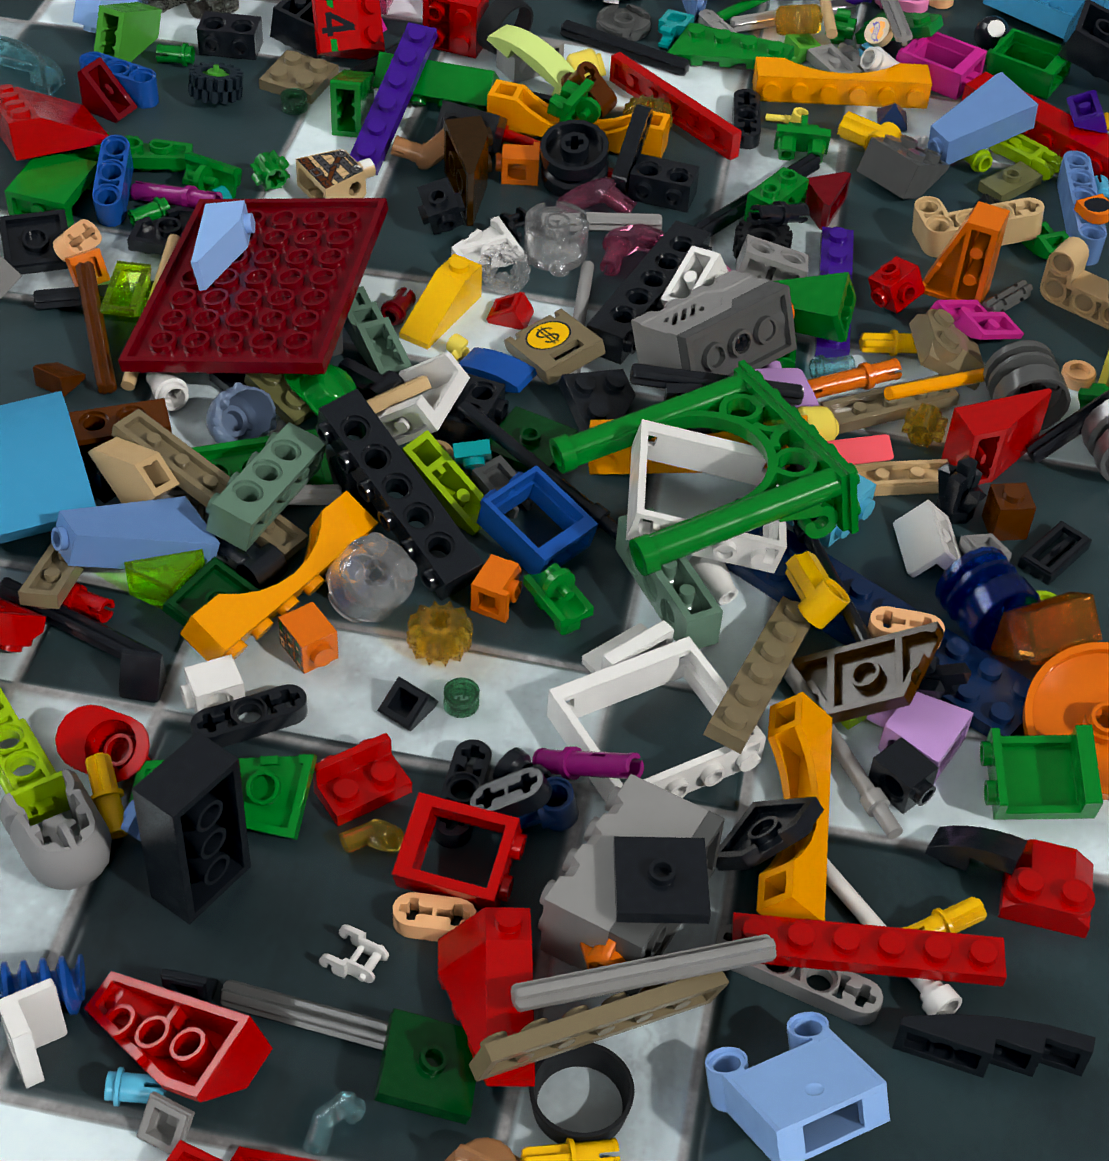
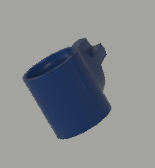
M562 777L547 778L553 789L550 800L542 808L518 817L520 818L521 829L541 823L543 829L549 828L554 831H563L572 827L578 819L579 810L571 783ZM555 801H565L561 806L550 807Z

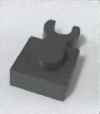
M499 455L486 462L485 466L473 469L470 479L486 495L492 489L498 491L507 485L509 480L517 473ZM528 498L520 504L529 511L532 508L533 501ZM514 507L506 514L512 519L516 518L519 507Z

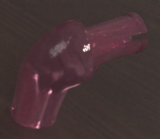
M609 177L589 181L567 192L557 200L560 211L579 212L598 203H604L617 213H631L637 203L617 189L614 183L615 180Z
M644 224L628 225L611 230L602 242L605 254L600 264V270L604 271L606 267L605 275H618L624 256H628L636 251L649 252L661 239L664 232Z

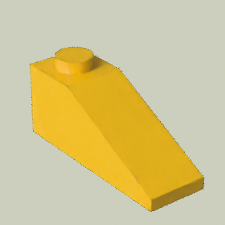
M453 254L435 271L401 328L399 338L428 350L481 297L482 265Z

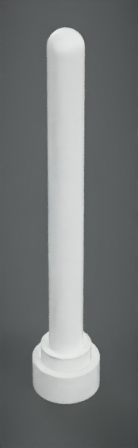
M827 858L826 883L858 921L864 925L886 926ZM908 978L920 991V1000L923 1002L922 1009L927 1015L954 1014L961 1006L962 998L949 984H943L941 981Z

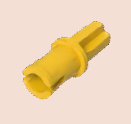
M891 330L890 333L864 332L859 339L860 351L863 353H889L893 357L898 353L917 354L912 333H898L897 330Z
M103 752L91 755L85 760L93 793L90 797L107 824L112 840L128 835L121 829L124 815L121 798L124 796V790L118 788L111 756Z
M969 897L944 910L935 908L927 918L903 928L958 933L985 920L987 913L983 902L979 898Z
M615 1137L606 1140L574 1142L573 1138H567L566 1142L561 1144L524 1147L521 1150L520 1161H620V1156L599 1157L600 1153L619 1151V1145Z

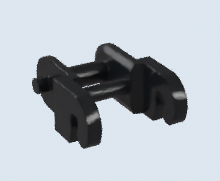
M521 207L516 208L515 214L507 216L502 213L499 216L518 243L522 241L521 232L517 233V228L525 226L537 235L544 233V225L542 223L539 224L538 217L534 214L529 215Z

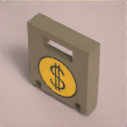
M563 309L554 312L555 318L548 315L515 334L516 340L511 336L504 340L507 351L513 357L534 367L537 376L548 385L558 381L562 374H570L606 353L603 339ZM579 345L578 349L572 351L564 357L558 360L554 359L555 357L563 354L571 348Z

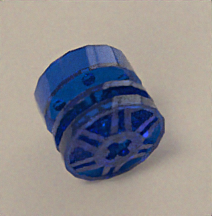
M994 546L980 547L955 560L942 574L935 591L938 603L943 609L947 610L952 620L957 621L960 630L970 643L982 651L997 649L1021 636L1036 619L1042 603L1035 589L1024 577L1018 574L1016 567L1008 561L1006 555Z

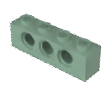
M290 422L279 433L273 432L261 452L255 451L250 456L242 472L236 471L231 476L222 493L216 492L211 497L206 507V513L209 514L206 531L246 552L320 470L326 445L319 437Z
M653 507L646 509V510H650V511H654V512H655V510L653 509ZM627 515L618 517L615 549L660 619L667 622L674 629L673 639L678 641L689 636L699 649L718 643L723 610L685 556L662 565L661 570L653 574L641 575L631 556L630 540H626ZM643 519V521L650 523L652 522L650 520Z

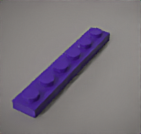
M408 22L350 155L357 162L366 158H370L373 161L376 169L375 175L379 173L438 37L437 28Z
M822 227L819 275L849 272L852 281L854 230L842 227ZM851 323L846 342H836L815 337L814 357L848 361Z

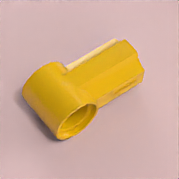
M850 111L843 116L837 132L841 138L864 147L865 151L871 137H885L888 134L900 138L902 135L900 129L894 123L884 122L880 125Z
M809 551L802 554H794L785 563L787 565L785 574L801 599L798 609L804 618L816 628L823 629L850 603V598L846 591L836 581L829 578L815 554Z

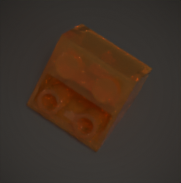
M1070 591L1004 612L991 646L992 654L1009 657V661L1030 660L1031 665H1042L1065 649L1103 640L1094 595Z

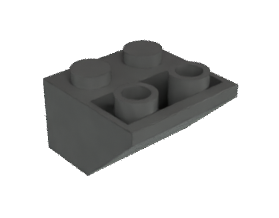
M886 134L885 137H871L857 171L902 199H918L948 170L950 165L940 159L941 154L928 148L923 150L918 147V141L912 137L901 135L900 138Z

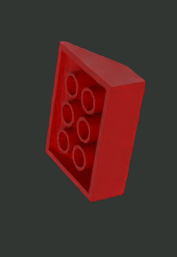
M10 84L0 85V137L16 161L100 145L109 136L84 105L24 88L13 87Z

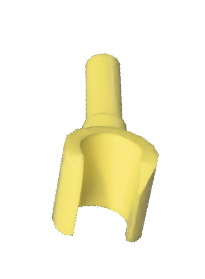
M796 107L792 115L766 114L765 121L783 122L789 124V122L800 123L801 116L808 115L809 112L805 108Z
M459 334L452 335L446 344L447 351L457 361L458 359L462 360L470 352L469 348L466 347L468 340Z

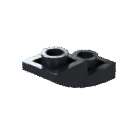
M942 826L938 828L925 854L938 859L944 865L957 867L966 871L972 859L983 862L990 869L1004 871L1012 875L1028 840L983 827Z

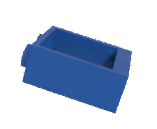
M537 465L525 473L518 472L509 480L507 485L498 491L496 489L490 490L480 501L481 508L477 523L529 574L541 573L554 563L561 567L591 546L598 527V523ZM528 498L536 503L564 530L539 548L504 515Z

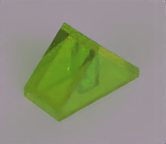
M117 261L100 307L101 313L140 317L150 295L151 264Z
M203 549L124 562L129 594L157 608L163 609L164 602L205 565Z

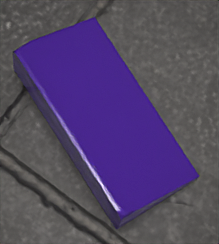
M1096 90L1066 98L1074 127L1101 133L1108 132Z

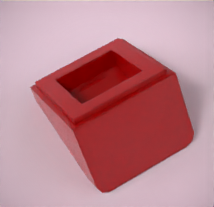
M518 292L495 299L486 320L490 324L523 330L528 326L534 309L525 293Z

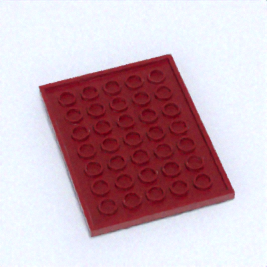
M199 199L118 359L121 371L206 374H325L388 212L387 199ZM245 200L248 213H253L255 219V233L250 235L248 248L207 290L199 291L191 260L205 204Z

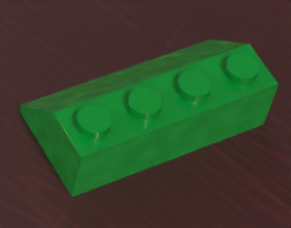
M379 52L373 88L377 92L394 54ZM427 60L409 103L418 106H426L427 102L435 103L441 109L442 102L445 100L487 112V94L496 79H500L496 72L492 70Z

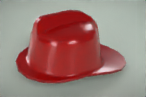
M91 704L77 707L68 713L58 726L55 738L58 754L64 763L85 774H88L85 764L86 758L96 753L103 752L111 756L117 782L131 778L141 769L145 761L151 760L148 757L150 748L149 735L143 724L133 717L106 707Z

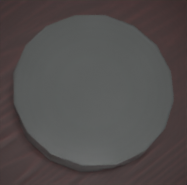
M612 4L604 7L597 14V30L631 41L644 39L650 34L651 16L641 7L629 4L626 5V8H618L619 4Z

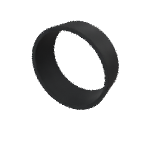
M494 0L480 20L477 29L478 44L497 55V49L487 41L488 36L497 31L507 16L518 8L519 13L514 26L530 32L534 17L532 8L524 0Z
M590 1043L538 1061L535 1065V1087H529L533 1114L538 1126L545 1135L558 1144L565 1143L567 1138H573L574 1142L613 1138L622 1128L630 1112L635 1093L631 1072L624 1061L610 1049L595 1043ZM569 1067L592 1068L606 1075L616 1085L622 1099V1115L613 1124L599 1131L588 1133L568 1131L552 1123L541 1112L537 1105L539 1091L551 1075Z

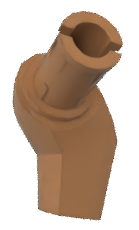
M444 127L426 143L423 142V144L396 135L391 155L415 162L418 169H430L444 159Z

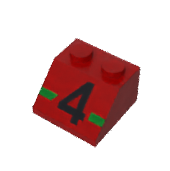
M311 0L317 55L366 60L379 54V52L385 51L380 0Z

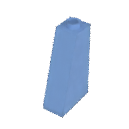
M997 73L931 125L928 149L941 154L940 159L942 161L952 164L977 153L979 150L989 148L1033 129L1038 103L1004 73Z
M186 496L60 510L56 527L51 532V541L54 549L59 551L68 566L197 573L214 556H217L220 542L215 535L206 531L207 524Z

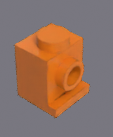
M534 142V145L503 144L502 153H496L495 171L501 172V184L538 186L540 142Z
M491 554L471 583L470 610L506 623L509 618V603H515L522 590V581H519L522 570L519 564Z

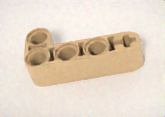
M923 196L918 198L914 203L912 232L923 252L930 257L938 258L973 208L948 212L941 200L936 197ZM1029 197L990 204L1010 210L1001 246L1033 240L1040 235L1045 209L1042 201Z
M1068 237L1047 259L1040 284L1041 295L1048 302L1109 330V281L1085 270L1089 257L1087 244L1078 237Z

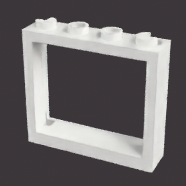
M642 419L631 447L626 540L645 533L651 534L687 520L645 509L647 460L757 486L762 482L767 472V468H763L766 460L753 445ZM648 435L656 437L655 441H649ZM643 519L650 520L652 522L643 521ZM777 520L764 525L763 537L744 533L691 555L774 574L787 548L786 521L779 522Z
M688 636L549 689L547 717L567 746H577L582 751L600 752L578 720L579 717L684 677L713 716L729 688ZM756 726L741 754L724 746L643 780L683 798L689 792L704 786H714L723 778L740 771H750L762 761L766 736ZM589 777L605 802H607L614 787L621 788L623 786V783L617 778Z

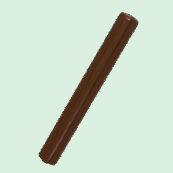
M89 261L85 263L79 262L75 268L98 392L104 395L108 392L114 393L117 385L94 264Z

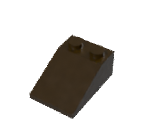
M481 115L444 120V173L448 177L453 193L460 192L466 209L461 214L466 226H473L487 188L488 172H492V161L488 153V146L493 145L491 128L485 126Z

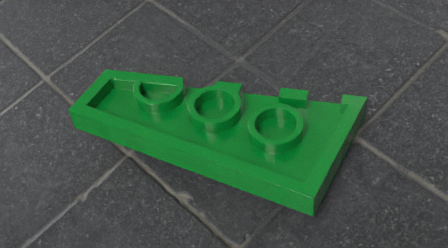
M302 754L299 756L276 755L238 758L246 827L248 830L294 840L298 839L317 755ZM164 760L145 761L141 769L136 773L133 787ZM131 792V796H130L129 803L133 800V794H132V792Z

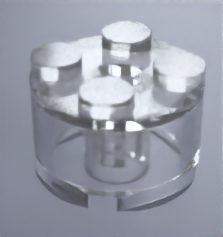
M545 202L529 209L525 215L523 250L525 263L545 271H550L556 277L567 276L569 270L582 265L587 258L589 222L587 221L585 211L567 202H556V206L546 207Z
M373 532L351 542L330 565L326 573L329 589L327 595L332 607L345 619L360 624L362 622H381L390 616L410 596L418 569L415 562L410 559L407 552L399 544L386 538L381 533Z

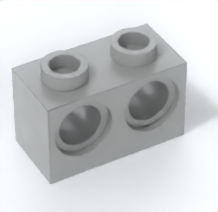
M747 234L736 261L735 271L770 281L807 277L809 255Z

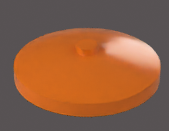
M1091 642L1061 651L1040 668L1033 678L1025 697L1022 716L1025 736L1071 735L1075 725H1092L1102 798L1109 800V642Z

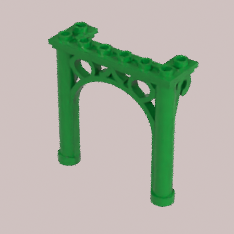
M745 360L738 362V368L734 369L733 376L570 436L562 434L549 440L552 458L562 474L575 470L582 464L632 446L642 419L681 429L709 428L712 433L729 432L751 443L763 455L768 466L765 477L746 496L651 534L645 533L630 539L629 547L632 559L643 576L660 571L662 565L777 520L779 522L797 520L799 527L812 539L827 536L836 525L843 532L847 530L851 534L859 532L858 515L861 513V507L857 498V485L860 483V477L854 464L848 463L838 453L836 447L832 443L829 444L819 434L817 428L813 424L810 425L800 415L798 409L795 406H791L781 396L779 390L766 382L761 372L755 371ZM648 435V440L654 438V436ZM784 445L789 447L781 450ZM789 464H798L805 467V470L791 472L782 469V467ZM819 517L818 519H816V520H814V521H812V520L810 519V518Z

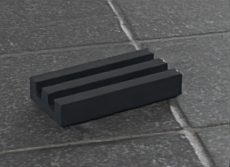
M1060 521L1020 557L1017 566L1023 570L1028 566L1031 568L1030 574L1036 578L1040 574L1044 576L1042 582L1050 585L1089 549L1092 539ZM1064 533L1068 535L1062 542L1053 547L1042 560L1038 561L1036 559ZM1076 541H1078L1069 551H1067V552H1066L1059 560H1057L1050 568L1048 567V566H1049L1050 564H1052L1060 555H1062L1070 546H1072Z

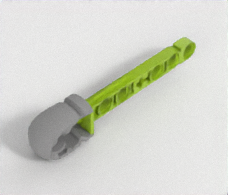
M0 688V742L10 738L19 740L11 748H0V785L6 794L0 803V820L10 835L24 864L38 882L59 890H72L83 887L96 879L109 863L112 842L109 828L77 774L69 769L59 772L55 771L27 721L24 718L19 719ZM30 765L35 767L28 775L16 776L13 774L21 766ZM70 810L73 819H66L61 813ZM40 822L43 823L44 829L42 830V832L40 827L35 824H38ZM78 824L81 831L80 835L75 836L73 831L78 828Z

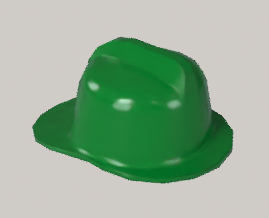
M331 364L328 365L325 374H284L286 383L307 403L317 416L320 407L356 389L352 377L340 367Z

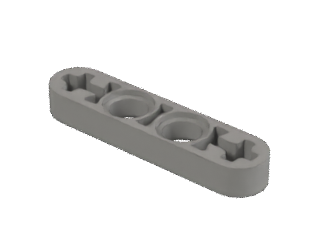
M731 924L722 927L718 931L715 944L731 941ZM765 964L731 969L736 973L857 1025H868L874 1022L879 1016L883 1003V994L880 987L870 979L853 972L788 966V970L777 973L768 969ZM812 975H820L829 981L831 987L825 991L814 990L808 985L806 979ZM839 986L845 988L841 999L836 997ZM859 996L867 999L863 1007L855 1004Z

